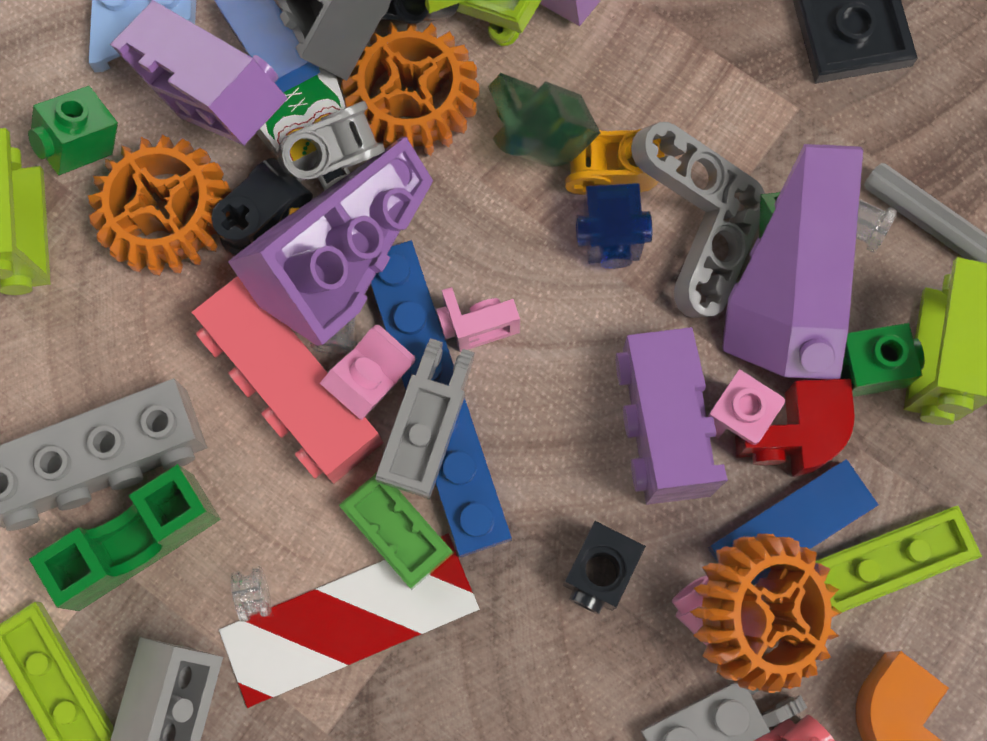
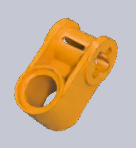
M580 129L567 134L565 137V147L570 151V175L565 179L567 191L579 195H595L604 192L641 193L654 188L658 181L643 172L639 167H635L628 162V159L632 157L631 146L633 138L642 129L618 131ZM659 138L653 140V143L658 147L657 157H664L665 153L660 150L661 140ZM587 157L591 159V167H586Z

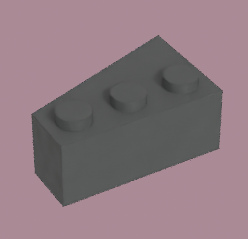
M277 0L283 10L280 18L284 26L293 30L299 42L295 48L300 57L346 81L378 23L386 14L391 0Z

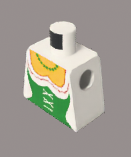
M319 67V74L283 92L288 99L256 132L277 160L278 148L284 137L294 131L321 121V118L346 108L336 75ZM299 139L291 147V162L299 170H309L317 161V150L310 141ZM347 167L339 168L319 176L318 179L325 191L350 174V171Z

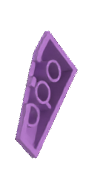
M407 137L400 138L388 146L385 152L371 158L266 231L229 260L228 263L260 308L315 345H323L360 313L368 298L364 294L376 273L383 272L390 259L387 253L399 232L407 229L433 179Z
M803 145L775 202L776 209L761 239L757 238L750 253L751 259L740 282L735 283L728 297L722 344L724 352L783 377L840 379L849 330L863 160L862 147Z

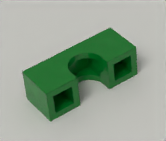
M177 464L131 493L129 497L133 504L118 517L96 528L83 529L78 527L29 558L55 606L61 609L81 611L220 521L221 518L195 476Z

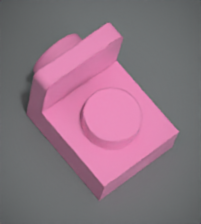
M453 288L442 290L445 306L436 309L445 339L455 337L460 352L462 349H472L520 333V317L514 299L502 303L498 298L487 299L473 305L469 309L470 313L461 315Z
M374 325L358 345L328 372L320 384L362 420L413 365L415 356L380 325Z
M739 369L707 417H713L716 437L718 439L728 429L748 443L756 445L760 442L783 407L785 399Z

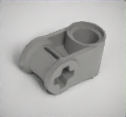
M365 100L321 118V121L294 131L284 137L277 153L279 165L284 172L291 177L308 180L339 168L343 169L385 152L383 143H376L364 112L368 109ZM299 139L310 141L317 150V161L309 170H299L290 159L291 147Z

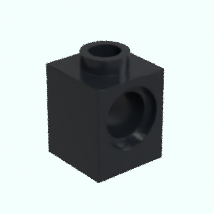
M594 521L563 584L564 587L573 591L569 600L596 614H600L603 607L611 611L616 609L646 546ZM594 557L609 559L616 569L614 583L605 587L593 584L586 574L587 562Z

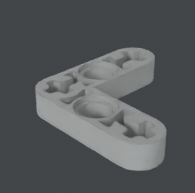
M659 122L637 132L631 146L632 157L636 165L643 172L705 212L676 281L674 299L678 309L685 316L691 318L715 316L726 306L728 297L735 285L760 224V195L765 194L762 185L756 179L676 125L669 122ZM658 138L661 140L660 150L668 156L657 157L658 147L653 143V140ZM682 155L679 159L675 158V156ZM695 161L700 162L708 172V183L704 190L698 188L691 178V168ZM738 192L741 193L739 201L734 197L735 193ZM740 203L744 206L742 211H738ZM730 218L729 222H725L723 220ZM717 233L722 234L728 242V256L724 261L718 260L712 251V241ZM716 272L718 275L711 276V273ZM703 284L701 292L707 297L706 302L699 303L701 294L695 290L696 285Z

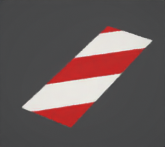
M449 533L440 537L453 551V554L413 590L409 588L390 564L383 560L219 629L247 708L480 610Z

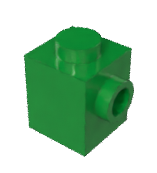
M88 85L33 105L31 129L28 131V139L34 153L40 159H46L58 176L113 155L118 122Z
M909 323L848 333L840 379H851L853 397L907 388L923 376L921 370L924 368L925 357L919 339L913 338Z

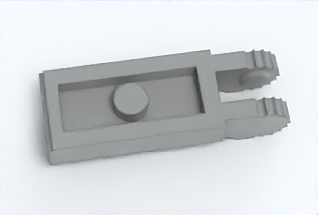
M431 338L426 346L416 375H411L375 478L378 483L427 499L431 497L465 398V391L463 390L475 357V352L462 349L461 354L456 358L449 386L432 381L431 379L442 357L443 342Z
M732 682L640 731L645 741H754L769 733V727L782 723L805 710L807 706L801 695L791 696L761 714L751 696L759 692V690L744 689Z

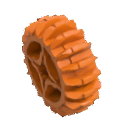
M390 22L387 28L388 35L381 37L374 32L370 38L371 47H365L348 80L342 79L341 89L343 95L346 96L344 103L346 107L365 100L368 107L364 112L376 143L383 141L385 149L406 136L414 150V147L423 146L426 154L431 156L434 152L433 142L439 140L443 145L450 147L453 143L451 131L464 134L467 130V120L465 118L474 117L476 114V102L473 100L478 99L477 97L480 96L479 83L475 80L477 78V67L473 61H468L469 53L465 45L455 46V38L450 31L437 38V28L432 22L423 32L417 31L416 24L409 23L407 31L398 32L397 27ZM387 70L389 81L379 88L380 94L370 99L375 82ZM449 80L452 84L450 93L443 104L435 109L432 97L441 91L440 85ZM401 81L406 87L405 91H402ZM413 87L414 91L408 92L407 88ZM417 87L420 90V96L415 91ZM410 116L413 117V119H404L400 117Z
M163 134L156 147H153L148 139L141 137L140 150L132 152L130 148L121 145V155L124 157L117 163L114 160L105 159V167L110 172L109 175L93 176L94 184L101 192L88 195L89 204L96 210L89 215L90 223L96 230H99L96 234L99 243L104 248H110V255L117 262L127 260L128 266L139 273L147 265L150 272L158 276L161 275L165 264L168 263L174 273L181 274L183 268L182 260L189 258L195 265H201L202 260L198 251L203 247L209 251L217 252V244L211 237L213 234H217L211 217L215 206L231 193V188L227 181L222 180L224 173L219 164L215 162L210 163L211 158L209 154L201 147L194 151L191 143L184 138L174 146L170 138ZM163 174H175L167 179L155 178V176ZM137 188L134 198L127 204L130 196ZM156 192L162 202L165 201L167 203L164 207L170 215L169 219H166L160 209L157 210L155 208L158 204L152 195ZM197 205L192 218L185 225L187 212ZM156 231H164L170 234L169 236L156 239L137 237L141 233L147 236Z
M757 534V536L753 537L743 536L733 540V547H723L716 550L718 563H709L702 567L709 579L707 585L700 584L693 588L703 597L702 607L698 606L690 611L696 618H700L703 621V626L693 635L700 642L708 643L702 657L708 659L710 663L718 664L716 673L720 674L723 678L733 680L739 687L753 691L758 689L768 693L781 692L782 688L792 689L794 687H801L802 677L817 676L815 660L823 661L824 659L831 658L825 644L827 639L832 640L839 637L831 628L832 618L842 613L831 606L830 601L839 589L831 584L824 583L830 568L823 566L821 563H815L816 552L807 547H800L799 541L790 537H775L774 534ZM768 567L771 568L766 579L760 578L755 586L751 584L756 575ZM779 639H781V642L777 645V647H776L775 649H773V650H772L770 653H768L767 655H764V656H763V654H764V652L766 651L767 647H768V648H773V647L775 646L776 642H777Z

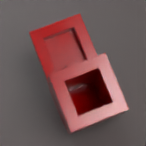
M851 379L795 381L785 392L787 425H770L760 442L756 445H752L736 435V457H752L753 465L767 466L783 464L786 462V456H790L792 477L809 474L825 465L844 449L853 432L855 412Z

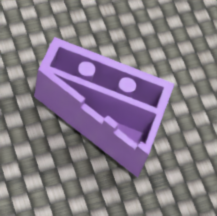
M154 0L110 44L180 119L242 145H245L288 99L275 84L279 79L277 73L262 58L257 55L253 57L248 56Z
M693 328L627 335L623 352L616 353V370L619 385L628 384L631 405L623 406V416L627 438L636 437L639 458L631 459L635 491H644L646 505L711 497L728 479L724 464L714 465L710 437H716V427L713 417H706L702 391H705L706 384Z

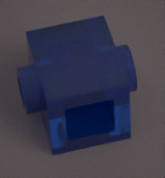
M639 183L586 186L583 205L584 215H576V239L578 247L587 246L588 264L601 263L603 268L618 269L630 266L632 261H640L644 244L652 242L653 229L651 212L642 211Z

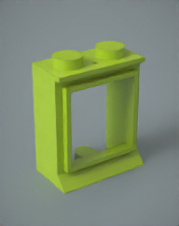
M0 128V293L23 295L32 292L33 287L51 285L44 169L41 166L21 168V150L11 147L10 132L7 128Z
M956 257L953 260L951 274L944 275L942 290L927 287L922 290L915 338L919 339L923 347L925 364L921 370L923 376L907 387L903 410L920 413V419L924 422L936 425H952L954 421L960 420L987 404V263Z

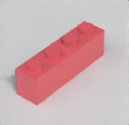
M238 276L192 311L193 315L203 326L195 333L215 358L225 352L236 366L228 374L248 398L257 391L269 407L261 412V414L276 433L282 438L288 432H291L301 444L302 448L295 453V456L314 479L324 472L331 482L335 484L384 443L379 433L365 417L360 420L320 384L328 372L290 327L258 306Z

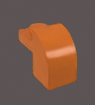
M902 651L884 652L863 682L857 696L855 714L862 740L942 741L923 725L949 687Z

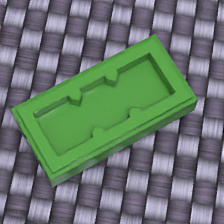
M375 473L339 506L409 588L413 590L453 554V551L399 489L378 483L375 480L377 474Z

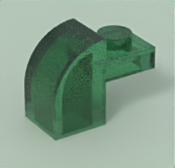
M500 73L488 86L497 106L496 113L505 124L492 139L498 148L507 154L548 167L562 166L575 159L601 133L581 94L547 81L537 89L535 85Z

